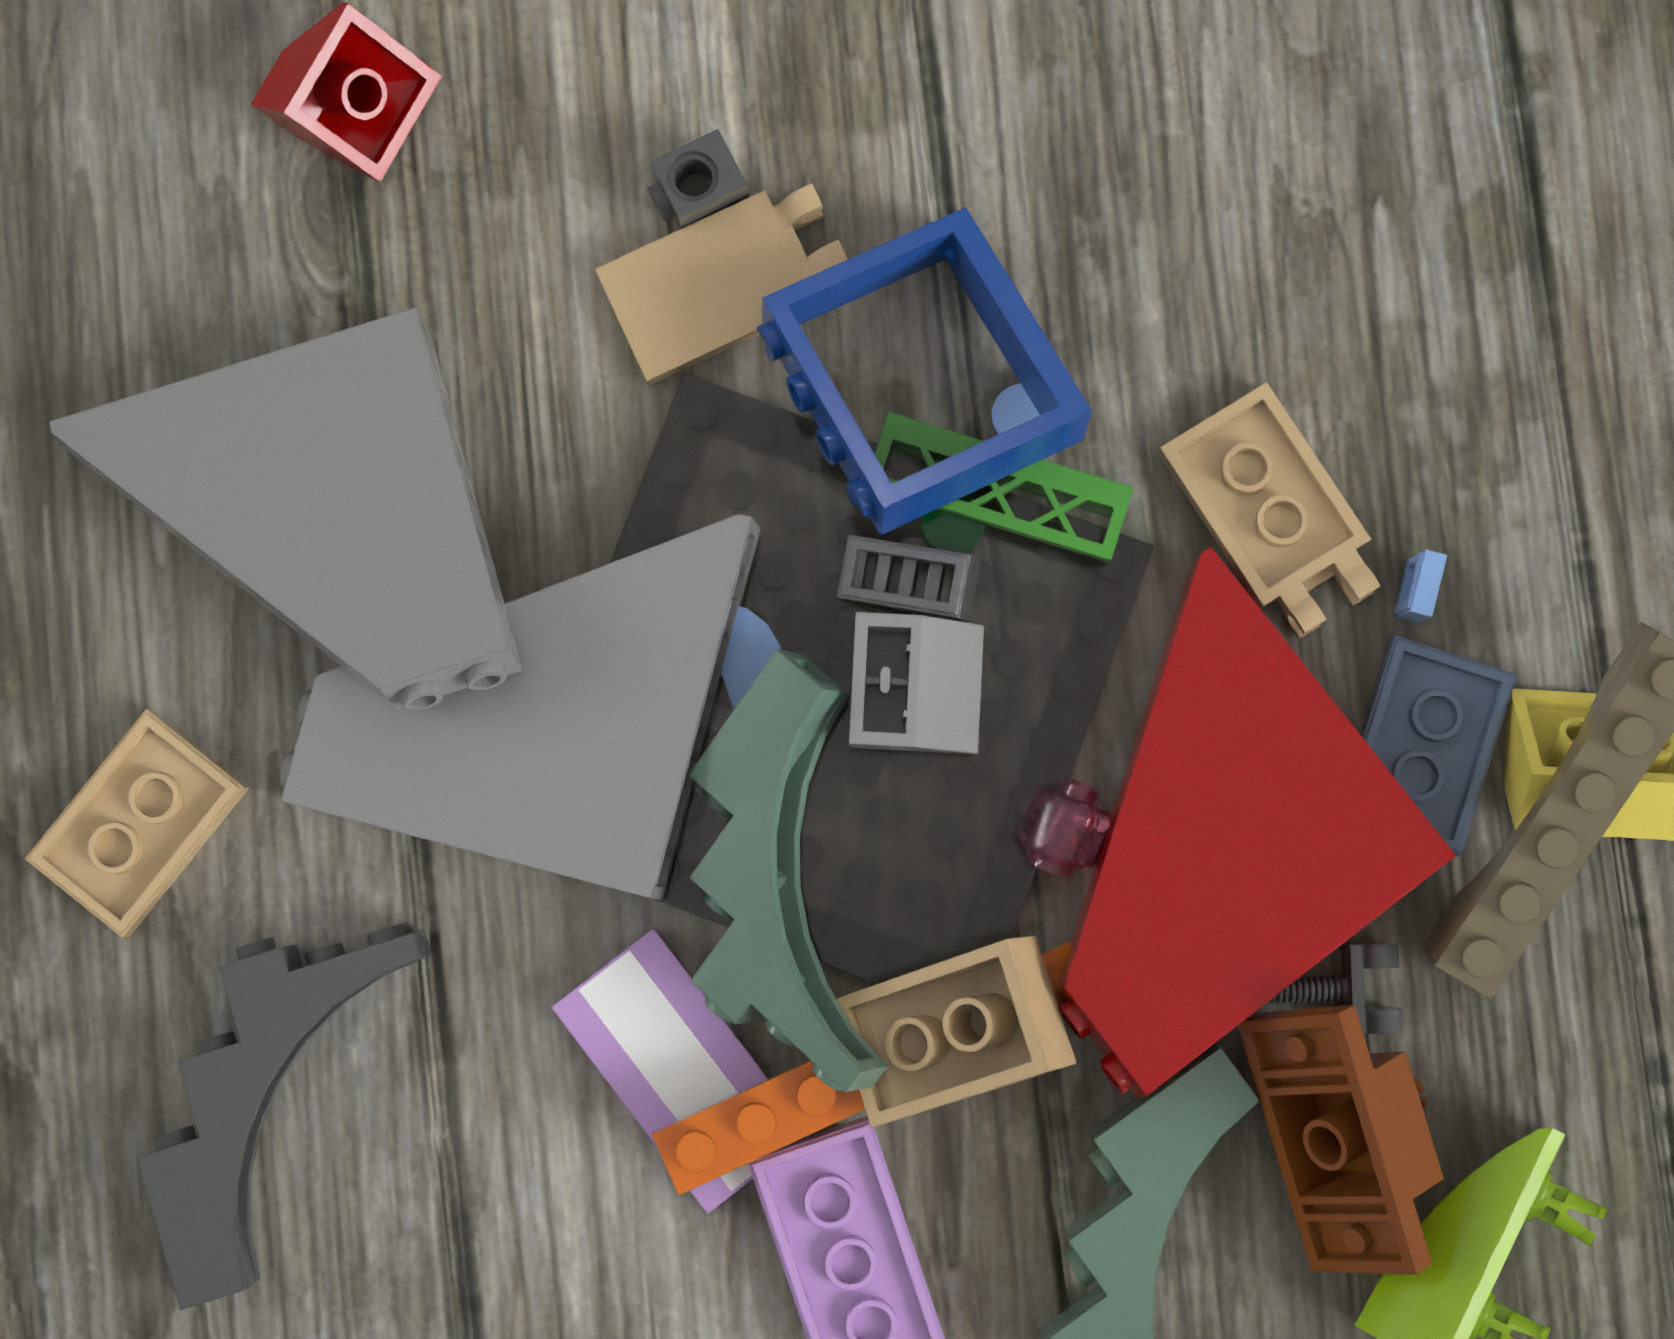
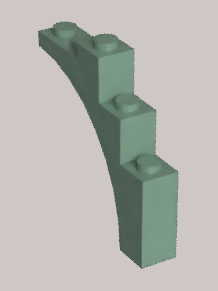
M776 649L688 774L706 790L703 794L705 802L718 813L731 818L689 878L706 893L704 901L714 912L733 921L693 976L691 982L707 996L705 1004L717 1017L732 1024L766 1020L765 1026L775 1038L786 1045L797 1047L813 1062L811 1066L812 1071L824 1084L838 1091L850 1092L873 1087L888 1068V1065L851 1024L829 987L809 934L801 891L800 833L809 782L822 746L851 693L806 654Z
M1213 1044L1148 1096L1134 1098L1087 1132L1097 1146L1096 1149L1087 1154L1110 1187L1120 1180L1125 1186L1063 1230L1066 1238L1072 1245V1248L1063 1253V1256L1085 1287L1095 1280L1099 1283V1286L1038 1330L1041 1339H1154L1152 1327L1155 1274L1171 1217L1191 1176L1220 1137L1260 1102L1221 1047Z

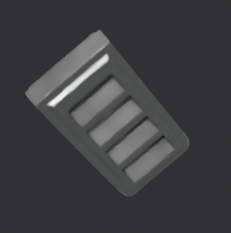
M848 535L837 598L969 622L980 570V560L971 554ZM869 553L879 555L873 590L862 589ZM894 559H904L898 593H888ZM920 563L930 564L924 599L914 597ZM946 568L955 569L949 603L940 602Z

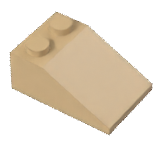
M1036 936L1005 939L836 998L856 1031L888 1065V1068L873 1087L860 1089L871 1128L1077 1064Z

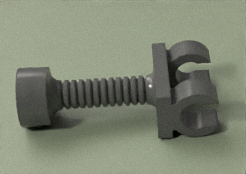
M1343 943L1340 946L1342 976L1298 978L1269 1001L1271 1004H1274L1275 1001L1276 1003H1288V1001L1289 1003H1294V1001L1296 1003L1301 1001L1302 1003L1307 1001L1312 1003L1313 1001L1338 1002L1340 1000L1343 1002V1005L1355 1004L1363 1034L1402 1033L1401 1008L1365 1007L1363 969L1399 968L1398 943ZM1261 1008L1258 1009V1010H1257L1256 1012H1254V1013H1259V1012H1261Z

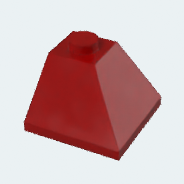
M342 2L282 50L251 105L300 140L367 177L381 182L442 76L349 3Z

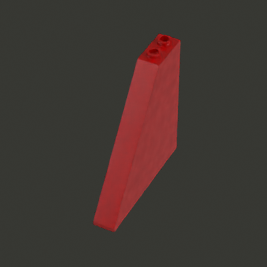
M1209 547L1199 555L1187 574L1109 821L1110 825L1104 838L1105 841L1096 862L1056 989L1057 994L1064 1001L1059 1006L1061 1016L1079 1039L1083 1040L1089 1035L1105 1056L1098 1061V1064L1108 1080L1121 1094L1130 1089L1136 1098L1148 1096L1456 856L1212 547Z

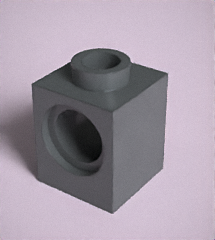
M719 129L650 162L656 183L647 187L648 192L662 220L665 222L674 217L680 229L749 198L747 183ZM692 174H701L708 177L712 182L705 193L699 196H687L678 190L684 178Z

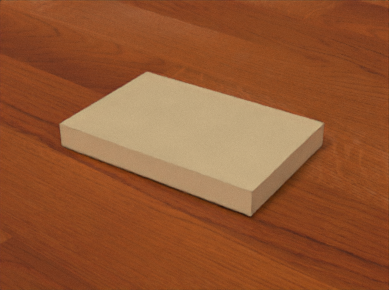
M145 709L25 857V860L120 937L129 938L249 790V787L156 712Z

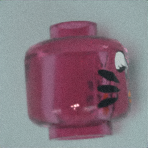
M1063 777L1059 787L1045 785L1036 788L1032 793L1017 835L1020 845L1028 851L1025 860L1037 868L1066 878H1073L1076 870L1083 871L1094 867L1112 822L1110 812L1105 806L1096 802L1099 790L1068 777Z

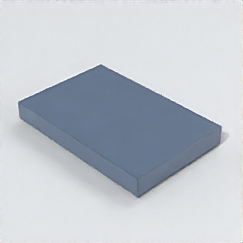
M1394 635L1390 637L1360 735L1451 848L1456 857L1462 855L1517 674Z

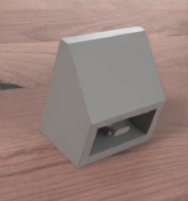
M856 612L849 748L978 754L984 625L923 615Z

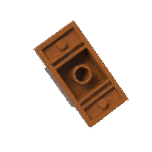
M1355 1004L1253 1013L1238 1025V1029L1311 1272L1417 1275L1432 1265L1413 1199L1444 1178L1424 1114L1428 1099L1427 1097L1419 1098V1093L1424 1092L1425 1089L1413 1077L1406 1051L1369 1054Z

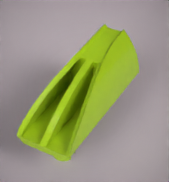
M1554 1128L1537 1129L1501 1150L1458 1184L1433 1208L1421 1223L1432 1265L1417 1275L1383 1274L1358 1317L1355 1326L1377 1339H1476V1337L1481 1339H1516L1510 1334L1511 1331H1517L1538 1339H1547L1551 1330L1550 1327L1542 1326L1494 1301L1496 1294L1492 1292V1289L1525 1220L1531 1222L1533 1217H1536L1590 1246L1596 1234L1569 1216L1568 1210L1571 1209L1599 1219H1604L1608 1207L1602 1204L1598 1205L1551 1181L1553 1174L1549 1173L1548 1170L1565 1134Z

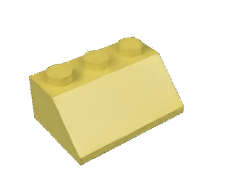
M1513 688L1506 714L1504 790L1514 830L1521 824L1560 766L1576 738L1597 693ZM1674 732L1602 837L1674 841Z

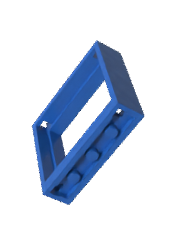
M966 207L762 297V324L757 326V330L765 343V354L773 362L780 359L789 375L786 378V385L793 403L801 413L806 411L811 413L819 427L816 430V438L825 459L832 466L837 463L840 464L849 480L846 483V490L853 508L859 507L864 517L869 515L880 535L1084 440L1092 410ZM946 260L1040 415L892 484L800 324Z

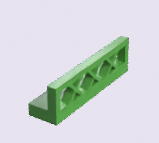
M888 411L875 456L883 470L885 469L890 450L924 460L926 466L930 467L983 442V440ZM1042 459L989 484L988 487L991 492L969 503L957 499L938 509L1110 563L1134 487ZM889 478L892 484L897 482V480ZM1017 489L1046 498L1052 511L1031 522L1016 518L1004 494ZM996 500L1002 513L981 506ZM1079 508L1110 518L1102 544L1076 536L1065 513ZM1057 519L1063 532L1042 525Z

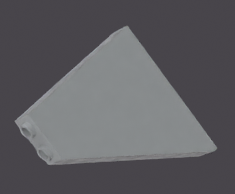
M416 307L49 422L51 433L80 463L396 710L402 708L407 710L430 708L440 703L443 695L466 688L471 690L490 689L502 684L506 680L507 675L523 671L433 340Z
M737 514L505 603L523 671L507 675L506 680L502 684L490 689L471 690L466 688L443 695L442 701L430 708L422 710L402 708L396 710L341 666L315 676L312 689H308L304 693L299 704L297 721L299 726H301L295 751L288 753L281 768L280 785L284 788L281 801L635 895L663 900L694 780L688 774L702 754L722 678L721 672L738 606H741L761 528L752 517Z

